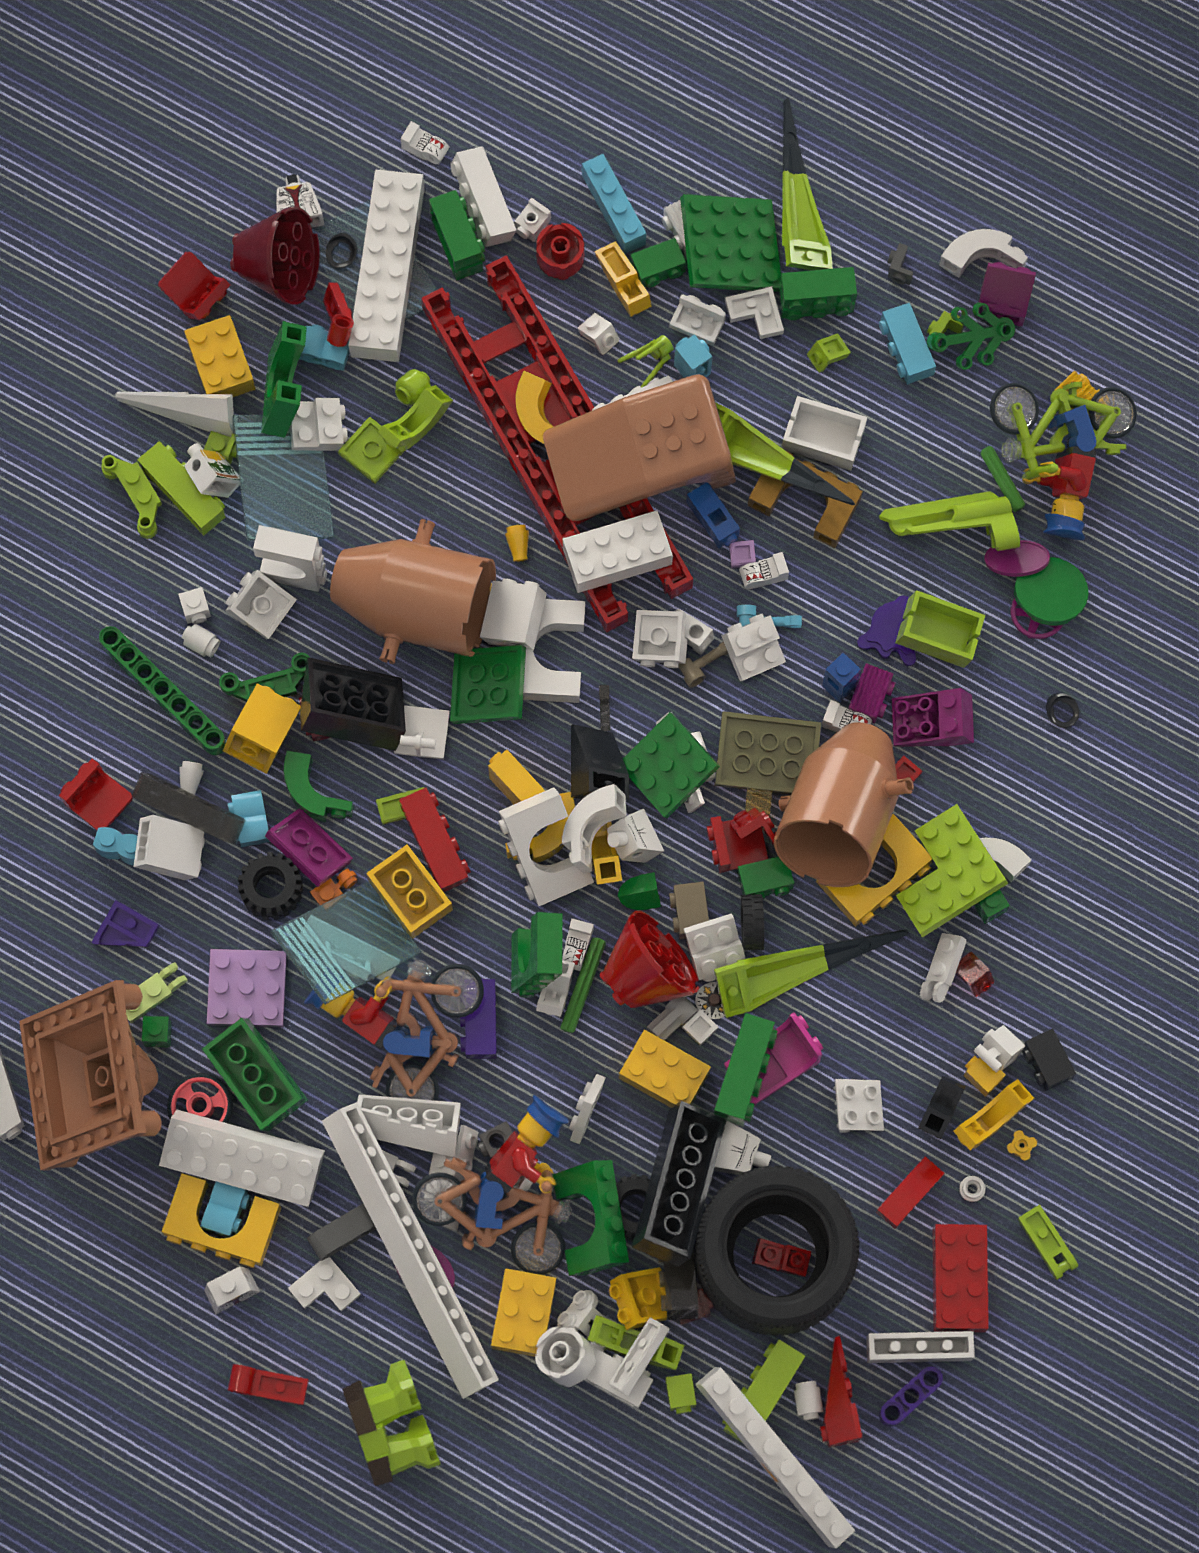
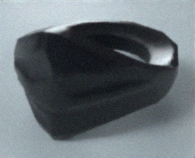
M347 233L334 235L326 246V259L328 263L335 268L350 266L357 255L358 248L355 240ZM339 243L349 245L350 257L344 263H337L332 259V252Z
M1055 693L1049 696L1046 703L1048 719L1060 728H1068L1074 725L1079 718L1080 710L1075 699L1068 694ZM1061 701L1062 703H1067L1072 708L1073 716L1070 721L1060 722L1056 719L1053 709L1055 703Z

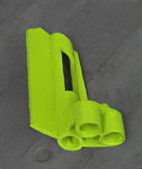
M991 491L884 509L879 515L880 520L888 522L892 532L899 536L986 526V533L990 536L992 548L1002 551L1020 547L1019 531L1012 513L1010 501L1006 496L998 497Z

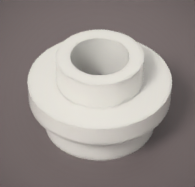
M968 1176L962 1180L959 1191L966 1201L976 1202L984 1196L985 1184L976 1176ZM974 1185L977 1192L974 1194L969 1193L968 1186Z

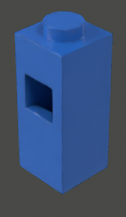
M708 482L687 494L686 503L718 549L724 545L729 547V545L738 540L739 526Z
M842 653L826 668L822 687L840 703L857 687L861 669Z

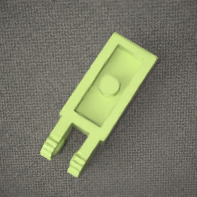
M175 962L139 985L143 996L141 1004L135 1010H126L127 1019L130 1023H133L173 995L172 992L186 983L187 978L185 975L177 977L168 986L163 981L178 969Z

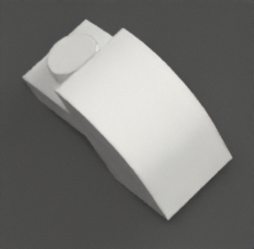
M562 960V975L542 989L536 1011L561 1017L567 1001L575 963Z

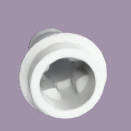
M183 761L182 767H179L181 797L195 798L196 790L204 772L202 770L203 764Z

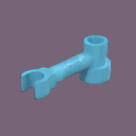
M738 605L737 617H739V623L741 622L742 626L750 624L749 618L756 616V606ZM799 615L771 617L775 626L801 628L802 616Z

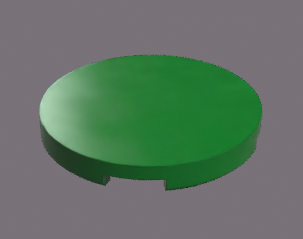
M1050 557L1049 564L1040 572L1017 577L1014 584V596L1018 606H1021L1032 617V620L1044 625L1057 626L1067 624L1068 621L1073 620L1082 613L1088 600V585L1083 574L1073 564L1055 557Z

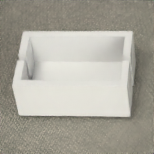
M797 396L783 438L782 449L851 471L865 430L867 417Z

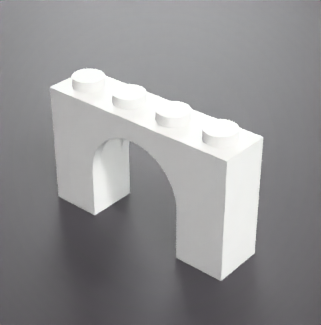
M259 525L253 550L256 557L263 558L260 572L275 583L319 592L320 584L324 585L326 582L327 570H325L326 563L323 562L324 555H322V547L319 546L318 538Z
M545 599L536 642L544 634L551 631L584 632L585 601ZM526 649L523 700L579 703L581 672L549 670L536 660L533 650Z
M554 787L499 811L502 818L498 821L504 835L508 833L510 842L507 843L512 857L517 856L519 864L516 865V869L521 879L525 878L528 885L524 888L530 901L534 899L537 905L541 906L594 883L591 873L583 874L577 867L572 865L570 858L552 865H541L530 858L529 847L534 835L540 829L568 817L561 796Z

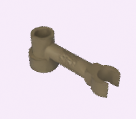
M724 641L696 661L692 662L690 658H686L685 664L678 665V668L685 676L684 680L689 688L699 685L706 678L701 668L722 655L728 654Z

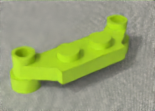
M112 455L105 456L102 459L101 465L103 475L108 479H119L139 513L137 524L139 535L145 539L153 538L158 531L155 519L157 509L162 505L161 500L138 462L132 464L117 459Z

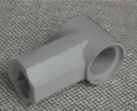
M686 997L671 1000L666 1005L665 1010L647 1026V1029L650 1033L665 1041L681 1025L684 1026L699 1010Z

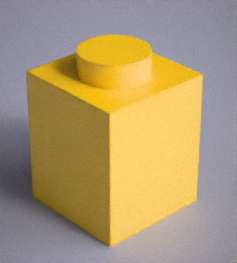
M976 1056L965 1065L968 1070L965 1072L964 1077L985 1097L1005 1077L1001 1070L995 1072L981 1058L978 1059Z

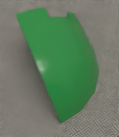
M655 872L638 875L624 882L618 891V898L621 904L634 910H648L661 907Z

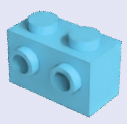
M694 334L689 339L685 337L676 344L674 366L683 378L697 374L707 377L711 374L712 355L709 353L710 349L703 339L699 340Z

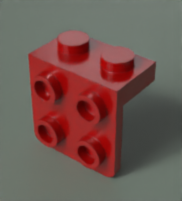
M187 251L158 282V287L188 318L200 320L209 315L211 307L216 301H220L225 297L230 283L225 278L215 277L192 252Z
M94 759L84 763L79 768L75 778L67 782L59 794L65 806L95 830H98L100 827H109L133 799L132 794L107 775L100 764Z
M755 807L748 812L743 810L733 817L734 821L730 824L741 839L762 827L774 847L776 832L773 833L771 829L775 826L764 811L759 812Z
M721 816L710 818V826H706L709 841H713L715 849L711 850L713 864L718 865L720 873L737 870L738 866L768 859L761 827L741 839L730 824L734 820L722 822Z

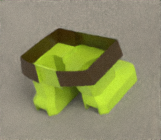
M405 1360L390 1364L386 1383L363 1388L361 1381L358 1380L342 1389L375 1486L393 1482L392 1475L417 1464L428 1469L441 1465L423 1415L410 1419L405 1432L387 1435L385 1429L387 1424L401 1416L422 1409Z

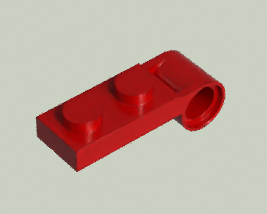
M328 283L323 299L331 319L327 341L333 346L344 347L348 344L354 325L352 311L348 308L345 295L341 292L338 283Z
M233 1364L228 1391L304 1406L309 1379Z

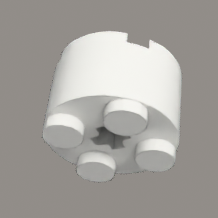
M553 1327L547 1330L538 1340L537 1355H535L536 1364L543 1373L560 1385L572 1387L580 1383L596 1365L592 1345L573 1328Z

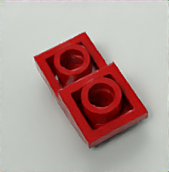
M759 1238L752 1264L805 1277L811 1251Z

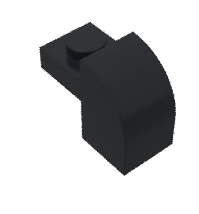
M942 1076L918 1129L942 1139L966 1086Z

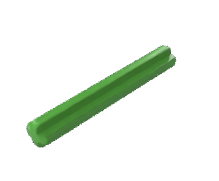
M595 937L591 940L561 1024V1030L564 1032H575L606 945L603 939Z

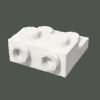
M315 398L314 402L300 401L299 409L290 426L292 450L338 451L342 447L344 442L347 441V428H342L341 419L345 418V406L340 405L339 398Z
M259 570L254 571L252 574L247 572L239 583L243 587L238 594L233 592L225 602L228 605L225 611L244 626L248 625L267 640L297 599Z
M637 610L632 659L641 662L640 666L655 667V663H664L663 667L678 668L679 664H685L688 640L684 638L686 613L678 611Z
M763 613L749 618L750 624L742 626L740 622L728 627V633L721 635L740 681L786 662L777 641L780 637L771 615L764 617Z
M732 913L684 928L692 964L699 980L703 979L706 982L714 981L716 979L714 969L737 963V960L745 959Z

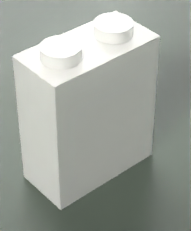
M502 579V582L493 581L480 638L490 645H523L526 649L534 650L547 593L539 587L538 583L525 581V584H518L511 579Z
M156 815L140 818L133 867L182 880L197 878L201 870V852L205 843L204 828Z

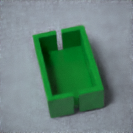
M453 190L429 199L431 220L456 281L482 272V262L486 261L483 254L485 249L481 239L476 237V227L472 217L468 218L466 212L468 208L464 197L459 198L457 191Z
M854 267L781 273L779 297L782 319L798 320L806 316L822 318L829 314L846 316L854 312L857 297Z

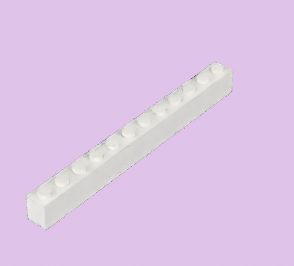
M356 1102L337 1110L322 1120V1123L464 1399L499 1379L358 1103Z

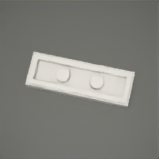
M649 1318L608 1385L628 1396L668 1333L669 1328Z

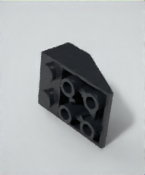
M572 724L571 798L582 800L597 789L615 784L625 794L626 800H628L629 774L613 733Z

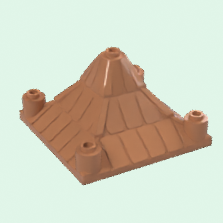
M115 980L19 1021L40 1170H51L56 1167H74L82 1156L133 1137L156 1136L160 1131L162 1121L159 1114L153 1110H141L143 1097L157 1085L158 1073L156 1066L141 1047L136 1045L126 1015V1010H135L142 1002L143 996L138 985L124 984V980Z

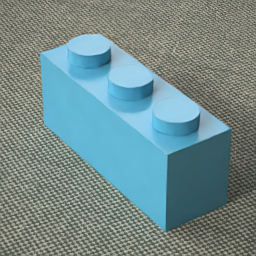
M910 303L883 311L879 327L881 333L887 335L889 340L888 349L891 356H895L898 364H896L899 376L901 378L904 377L907 384L933 376L936 365Z

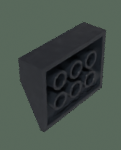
M308 657L300 710L301 731L396 751L400 744L401 735L404 736L406 732L402 678Z

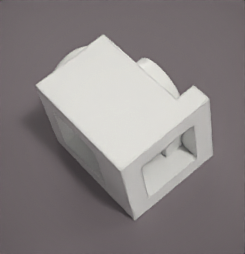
M531 198L528 205L514 221L517 234L524 239L529 238L534 242L540 232L551 221V211Z

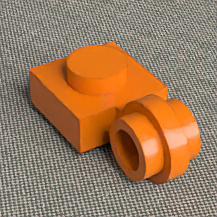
M347 868L337 876L339 880L337 884L330 878L319 887L311 890L310 895L323 911L327 913L345 899V895L340 889L344 887L347 890L354 886L358 881L356 879L357 875L354 871H350Z

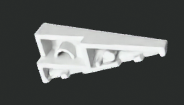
M117 392L115 394L117 401L208 432L214 431L231 437L232 434H235V431H238L234 425L237 424V416H234L232 394H188V392Z

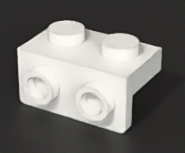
M682 294L669 328L690 337L695 334L699 340L703 339L706 344L714 346L725 323L726 313L716 305L711 304L709 306L702 303L695 296Z

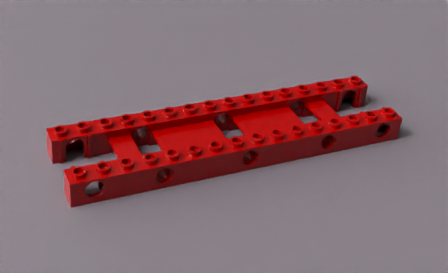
M506 255L486 265L485 269L487 284L493 288L501 302V309L506 311L512 323L473 341L464 326L463 317L460 318L459 315L454 317L450 308V295L444 291L443 287L421 298L422 309L568 565L563 550V538L580 534L576 525L592 517L580 521H572L567 518L549 459L542 462L539 456L536 457L530 444L537 440L526 431L519 419L516 408V391L523 371L552 383L544 400V413L552 426H557L592 411L594 406ZM525 344L535 362L496 382L493 375L490 376L484 364ZM647 498L618 507L625 520L654 511ZM665 531L673 555L672 565L656 569L655 572L664 586V593H668L672 599L693 588V577ZM612 583L583 591L606 633L628 622L627 605L625 602L616 601L612 593Z

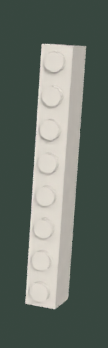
M714 1367L695 1384L828 1547L837 1548L855 1532L854 1528L721 1367Z

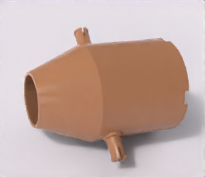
M421 519L416 538L412 541L397 539L342 550L334 566L330 585V598L338 607L374 633L386 639L379 658L385 663L389 660L390 664H395L399 645L403 642L472 657L475 654L472 651L474 646L480 647L483 640L480 638L489 600L491 580L496 581L494 560L431 546L429 543L435 523L429 520L425 523L426 520Z
M861 722L845 725L806 758L792 794L780 797L779 808L784 814L774 838V847L781 861L799 876L804 878L806 874L818 879V884L830 887L854 886L863 882L868 877L899 795L911 794L912 790H914L911 778L907 777L897 780L893 745L891 739L884 731L871 724Z

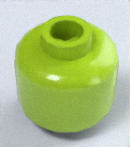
M416 369L407 371L395 384L397 398L403 404L414 405L423 390L431 387L430 378L423 371L420 372Z

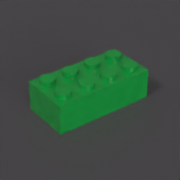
M745 1013L714 1109V1115L741 1127H744L745 1121H751L755 1108V1103H752V1099L759 1096L763 1080L759 1077L761 1073L766 1074L770 1061V1055L767 1054L768 1048L774 1049L778 1036V1030H774L775 1022Z
M240 1018L202 1048L260 1130L270 1131L308 1101L250 1019Z

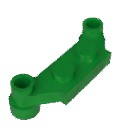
M297 653L291 660V668L245 681H240L234 673H224L219 679L220 688L227 695L246 702L257 683L261 686L270 687L275 693L283 697L297 694L296 688L305 677L306 666L304 668H299V666L302 664L306 665L309 655ZM229 684L234 685L232 688H227Z

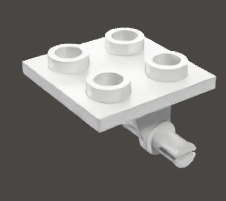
M404 705L406 732L404 736L401 735L400 744L396 751H394V754L444 760L450 711Z

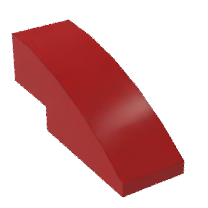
M925 1156L882 1203L876 1213L896 1229L945 1173Z

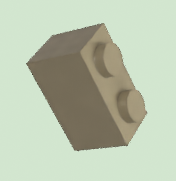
M704 881L674 885L673 893H669L670 907L676 909L677 916L672 918L674 933L679 932L680 939H686L684 928L709 921Z

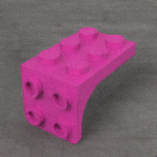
M793 1012L781 1026L775 1029L778 1030V1036L774 1049L768 1048L767 1054L770 1055V1061L766 1074H760L759 1078L763 1080L758 1098L753 1097L752 1103H755V1105L820 1063L823 1047L815 1036L813 1038L807 1031L809 1026L801 1015L797 1017ZM730 1060L724 1063L726 1069H728Z

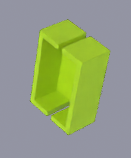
M916 590L908 598L902 618L905 620L900 625L895 643L964 668L973 660L978 643L976 638L980 636L985 615Z

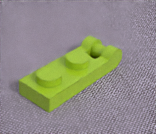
M1040 1204L1018 1217L1017 1220L1056 1280L1063 1277V1273L1070 1269L1072 1271L1078 1267L1077 1261ZM1061 1254L1064 1261L1057 1264L1054 1257Z

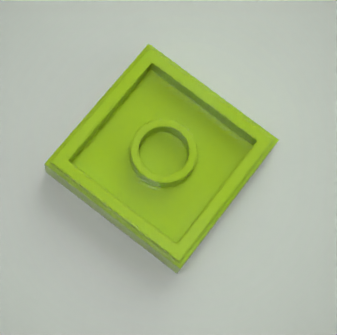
M369 417L338 450V455L375 484L403 452L384 442V438L378 434L382 426Z

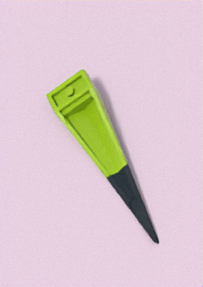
M786 98L783 103L782 246L785 247L786 267L807 270L833 269L831 246L813 198L800 151L790 100Z
M716 403L733 465L850 505H855L851 498L810 470L735 412Z
M904 929L737 960V963L716 968L714 972L724 1015L728 1018L752 1011L803 982L866 952L908 935L909 932Z

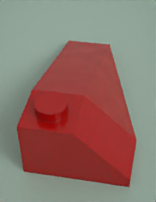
M840 1336L833 1339L823 1417L824 1426H820L822 1442H827L828 1448L856 1443L862 1439L856 1403H851L852 1386L849 1377L846 1378L847 1364Z

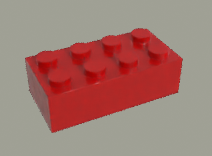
M935 1224L932 1228L933 1331L986 1332L989 1329L987 1225Z

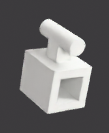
M1003 1025L996 1031L993 1029L989 1030L982 1038L984 1041L983 1045L979 1044L974 1052L990 1068L998 1072L1013 1063L1025 1045Z

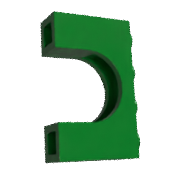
M283 321L268 354L261 433L285 438L299 409L302 385L293 384L292 381L297 363L305 347L307 326Z
M537 912L531 917V929L518 928L512 933L511 993H519V997L523 998L534 997V994L541 992L543 988L562 975V913Z
M594 1160L552 1174L556 1181V1185H554L556 1200L577 1199L586 1196L595 1212V1228L591 1238L583 1245L565 1250L568 1275H590L629 1263L612 1160Z

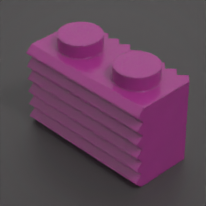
M866 663L848 709L870 717L874 724L877 717L883 718L887 704L883 703L885 696H891L896 682L892 681L893 673Z

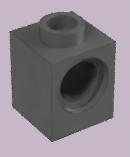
M507 1121L479 1135L481 1142L477 1145L483 1157L489 1156L491 1160L500 1149L490 1146L489 1142L493 1137H501L505 1143L513 1133Z

